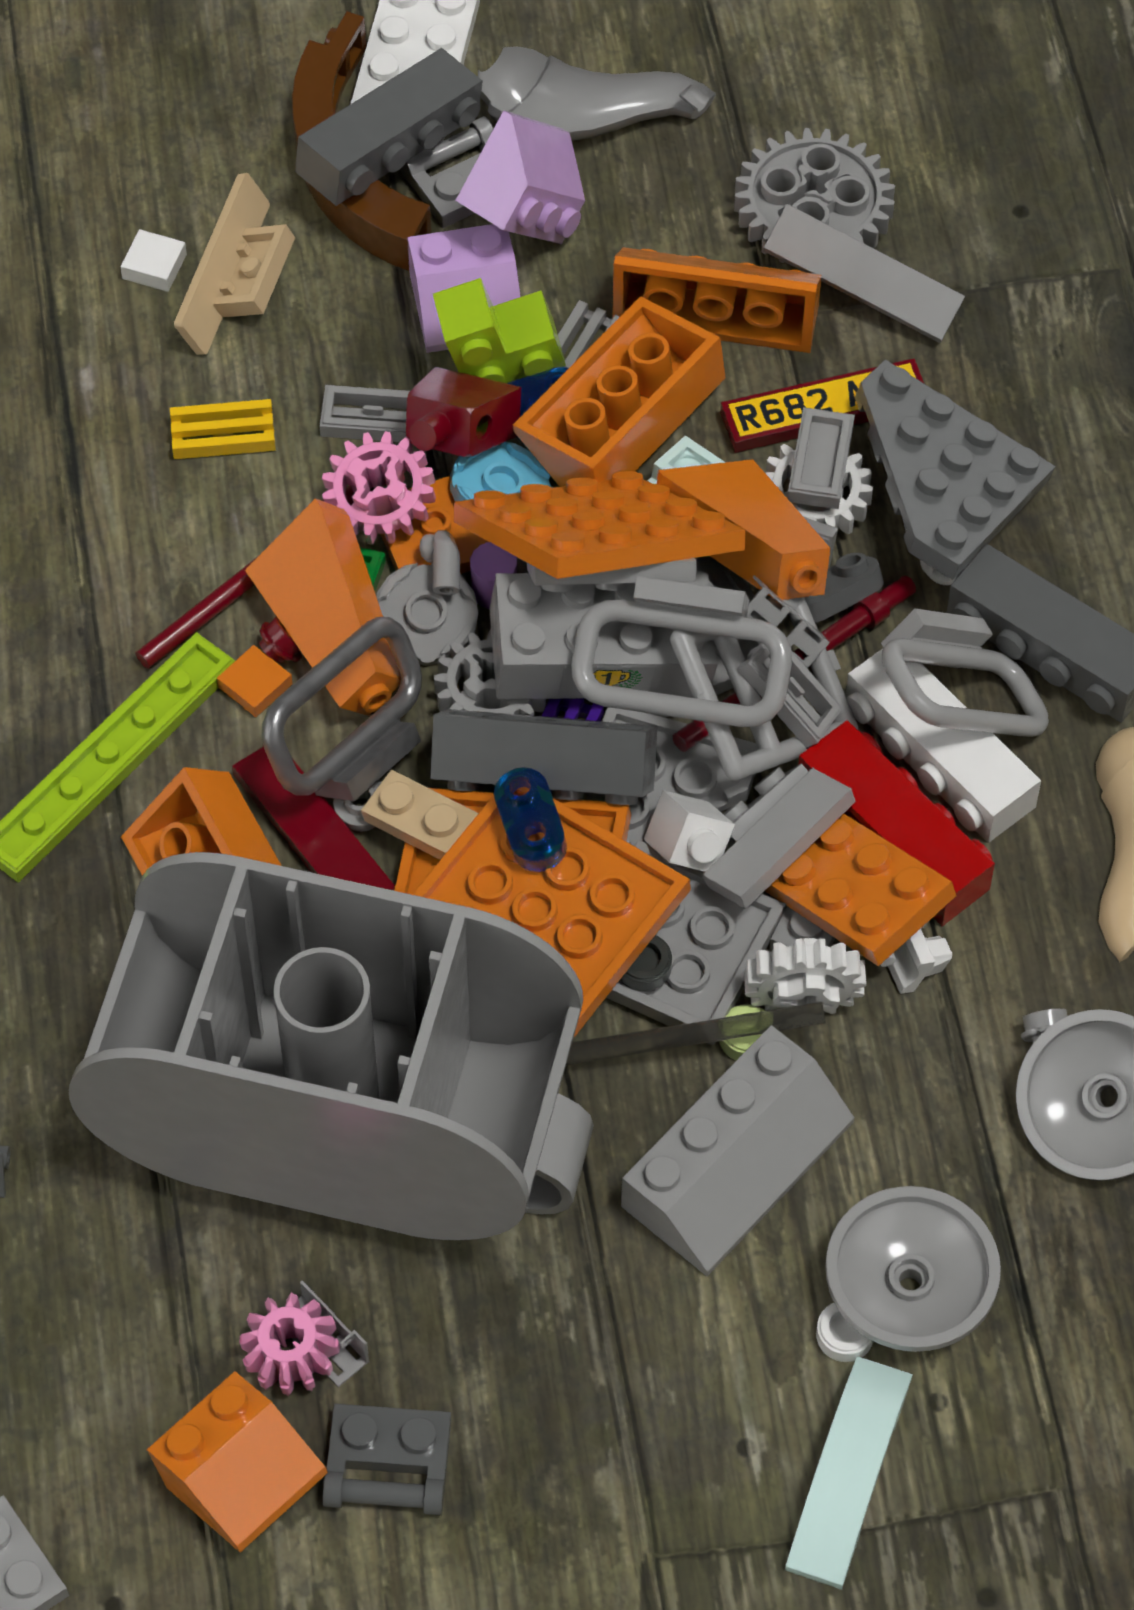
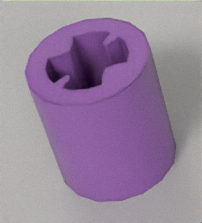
M491 542L476 548L470 558L471 588L475 593L477 603L481 607L490 609L496 573H517V557Z

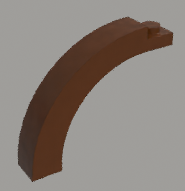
M346 11L338 27H332L329 30L324 44L312 40L308 41L299 61L292 95L296 152L300 135L336 114L344 88L366 50L364 16ZM376 180L362 194L353 195L335 206L305 181L319 208L346 237L372 255L389 264L409 271L408 237L431 234L429 204L404 196Z

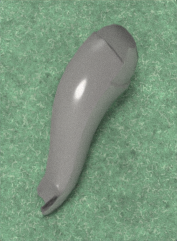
M518 46L504 47L497 61L484 72L478 70V77L483 80L481 99L488 106V113L492 119L498 122L504 110L562 128L570 133L571 141L594 138L640 121L671 115L696 119L708 109L716 95L715 92L704 84L680 73L654 71L610 74L592 72L570 66L553 56L546 57L536 50Z

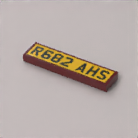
M915 358L892 363L897 367L903 368L911 376L924 383ZM877 367L721 402L720 414L734 452L797 439L803 407L855 415L854 425L869 422L866 412L859 411L855 395L860 383Z

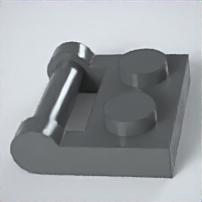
M334 1404L327 1463L328 1473L325 1475L323 1507L342 1508L343 1502L424 1508L425 1515L442 1516L452 1421L451 1412ZM358 1469L426 1474L427 1479L426 1484L346 1479V1470Z

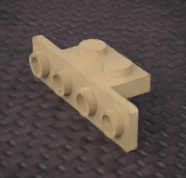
M249 173L237 175L174 321L175 328L196 355L208 353L223 317L264 314L295 240V236L286 224L261 227L270 203Z

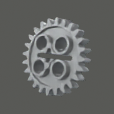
M805 128L803 139L796 140L792 133L786 131L784 144L780 145L772 138H768L766 152L754 148L752 150L751 162H742L741 176L736 177L734 211L739 212L738 225L741 228L748 227L749 242L762 239V253L767 254L763 251V247L786 204H789L850 237L875 248L878 244V235L887 234L889 219L893 218L895 185L889 183V168L879 169L881 159L879 154L865 158L866 143H860L854 148L849 147L848 134H844L836 142L831 140L830 129H825L820 138H813L810 129Z

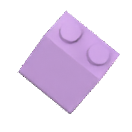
M490 224L408 237L409 272L427 353L448 350L443 337L433 293L481 278L493 306L521 297L516 261L508 231Z

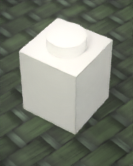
M662 790L644 840L669 863L706 872L724 854L735 824L708 801Z

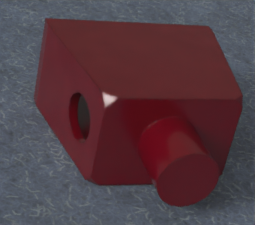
M435 367L408 393L406 437L411 440V444L423 451L434 449L463 457L477 455L517 437L513 430V424L520 418L521 387Z

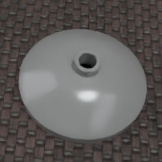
M1102 1009L1087 1010L1069 1015L1048 1027L1032 1044L1022 1062L1016 1088V1102L1021 1125L1027 1138L1038 1153L1056 1168L1068 1174L1092 1180H1113L1134 1174V1016L1123 1012ZM1112 1086L1117 1091L1118 1099L1113 1106L1105 1107L1101 1102V1093L1106 1087Z
M904 1186L885 1189L867 1196L850 1208L841 1218L832 1233L828 1245L826 1280L837 1309L844 1319L859 1333L880 1345L892 1349L914 1352L930 1351L960 1341L984 1321L994 1304L999 1288L1000 1257L988 1227L966 1204L953 1196L934 1189ZM911 1278L916 1280L920 1287L916 1290H907L901 1286L900 1281Z

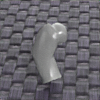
M438 530L435 535L426 534L420 540V554L424 560L433 563V591L440 595L458 593L460 591V553L453 535L445 530Z

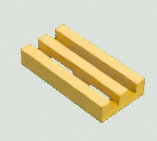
M271 399L170 407L174 459L276 451ZM263 430H264V433L245 434V435H234V434H233V433H240V432H251V431H263ZM213 435L210 438L183 440V437Z

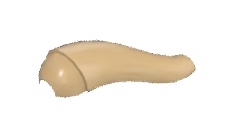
M1134 727L1122 729L1110 737L1102 746L1096 761V777L1103 790L1101 798L1112 816L1115 833L1114 861L1100 901L1098 923L1108 948L1119 962L1128 958L1134 951Z

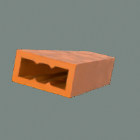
M753 459L658 470L657 484L669 487L670 493L679 497L694 499L697 501V506L707 511L720 512L725 515V520L745 529V550L710 555V557L760 590L762 587L753 578L755 575L782 600L825 594L831 548Z
M316 498L245 570L312 668L366 622L375 617H383L349 515L343 508ZM385 638L379 639L325 685L340 708L369 716L391 699L392 693L400 686V671Z

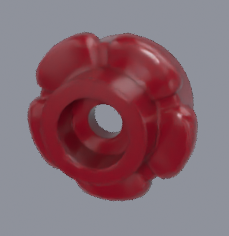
M277 616L270 623L264 622L261 625L259 632L262 639L259 644L267 656L278 663H283L285 660L300 661L302 658L300 649Z

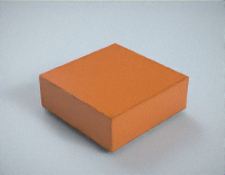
M255 645L251 646L217 677L218 688L255 718L293 685L292 674Z

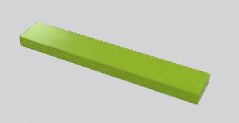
M197 632L188 639L0 820V869L19 883L218 689L217 677L236 660Z

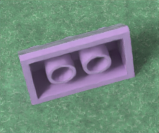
M503 110L455 201L504 231L562 244L564 239L571 236L578 227L581 219L579 211L585 202L570 133L562 128Z

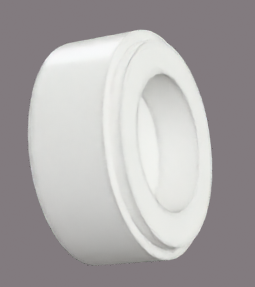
M835 1303L827 1306L820 1314L816 1338L819 1347L828 1357L840 1362H852L856 1360L857 1356L862 1358L869 1352L873 1341L854 1329L844 1319Z

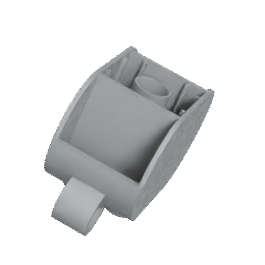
M210 852L184 853L170 856L156 862L143 874L135 894V911L85 1057L76 1067L69 1085V1100L74 1112L96 1137L132 1161L162 1175L198 1187L410 1236L440 1240L487 1238L510 1230L520 1222L525 1213L556 1214L568 1210L575 1197L594 1127L591 1115L583 1107L558 1093L582 1009L583 990L570 964L546 941L514 922L474 908L239 856Z

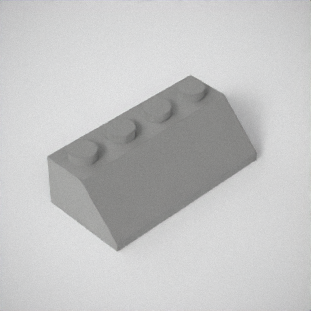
M771 1025L622 1178L621 1207L705 1276H708L854 1123L855 1117L817 1061Z

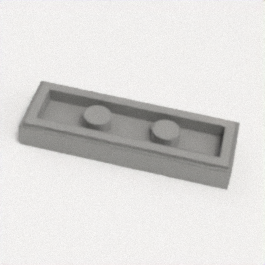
M812 768L703 874L707 887L746 909L856 802L852 789Z

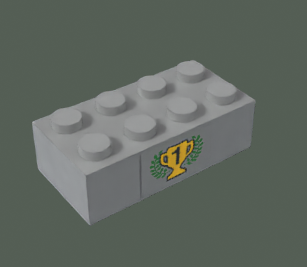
M496 573L490 603L496 698H585L578 692L572 679V658L581 619L592 606L605 600L635 602L636 600L633 597L636 583H627V588L616 591L601 590L596 588L595 584H577L570 591L551 592L542 589L541 585L535 586L529 573ZM696 573L695 582L682 583L709 586L708 573ZM610 621L600 628L593 663V674L600 683L693 698L670 642V636L676 629L621 621ZM714 640L696 645L711 684L713 683L718 665Z

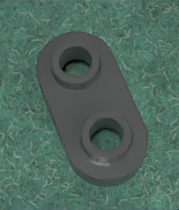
M850 553L840 557L835 565L828 568L825 594L805 597L815 623L837 614L881 589L884 581L877 559L865 556L863 553Z

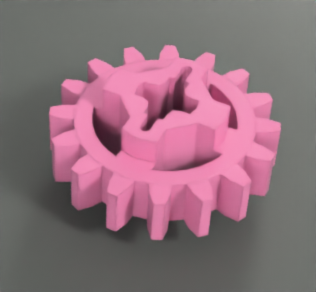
M387 431L383 434L381 442H373L369 432L363 433V445L358 448L349 440L346 441L344 445L347 455L344 458L332 455L329 458L335 473H323L322 480L325 488L328 489V491L322 494L324 502L343 508L350 517L355 535H358L360 531H364L367 544L373 545L377 534L383 533L389 544L395 543V531L400 528L408 535H412L414 530L411 520L416 518L426 521L429 516L423 503H434L436 500L434 489L430 487L436 481L432 468L426 467L428 462L424 451L420 450L412 454L411 440L407 437L401 440L398 445H394L391 432ZM406 470L413 478L412 491L407 490L406 484L403 483ZM347 484L352 487V491L355 493L352 496L354 501L352 506L345 497Z

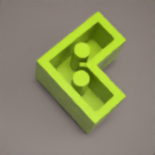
M481 278L433 293L443 337L458 372L512 384L530 377H541L552 370L566 366L555 323L542 290L493 306Z

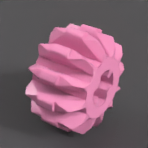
M292 1292L286 1299L285 1307L278 1308L276 1301L268 1297L265 1301L267 1315L249 1313L247 1322L252 1331L240 1336L241 1348L248 1352L243 1359L244 1366L247 1372H259L258 1381L265 1390L279 1380L282 1393L289 1396L294 1389V1382L302 1380L303 1386L307 1390L312 1391L315 1387L312 1374L316 1372L321 1375L330 1376L333 1367L327 1357L337 1355L340 1352L338 1339L331 1336L336 1330L335 1321L330 1315L321 1316L320 1303L315 1301V1299L300 1309L298 1296ZM297 1338L299 1340V1343L293 1341L294 1349L287 1351L281 1349L280 1344L283 1347H287L286 1339Z

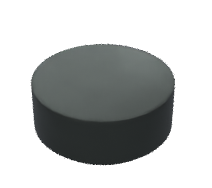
M655 935L623 975L621 981L628 987L638 991H651L662 986L670 977L672 970V953L668 944L662 938Z

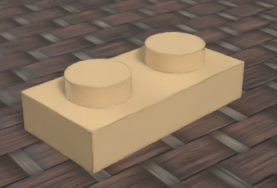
M392 769L361 809L365 822L439 860L442 859L479 814Z

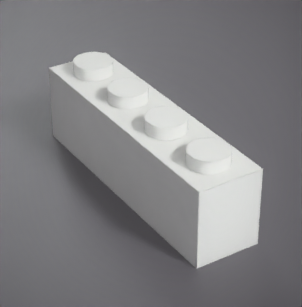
M881 649L848 673L846 700L855 719L862 724L867 723L881 737L885 748L896 759L903 758L917 772L918 778L925 789L933 795L939 794L954 809L957 819L966 829L976 831L988 843L1036 808L1041 780L993 733L942 728L930 725L918 718L902 701L888 677L882 663L883 649ZM905 661L921 690L933 702L942 706L967 708L921 663Z

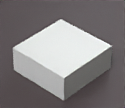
M139 229L120 266L122 279L169 292L187 255L185 242Z

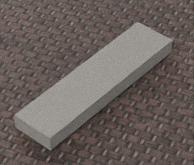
M786 204L763 247L764 252L798 270L822 275L821 281L939 343L944 338L965 298L964 295L789 204Z

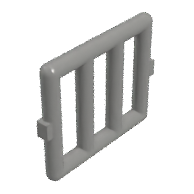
M805 597L783 600L817 629ZM774 598L767 599L779 610L783 607ZM755 610L750 614L754 619L768 622ZM789 612L787 615H789L795 628L800 620ZM805 628L804 631L818 643L821 641V638L810 628ZM674 630L672 632L670 642L693 698L718 701L696 648V645L714 640L740 705H754L761 700L757 691L737 670L740 664L745 661V658L736 638L683 630ZM825 648L811 663L810 667L814 677L842 707V710L822 738L846 720L858 730V724L835 672L841 669L833 649L827 651ZM768 721L760 726L750 727L759 750L741 756L729 725L704 722L725 775L734 781L798 759L800 754L811 747L806 748L796 736L779 742L771 721Z

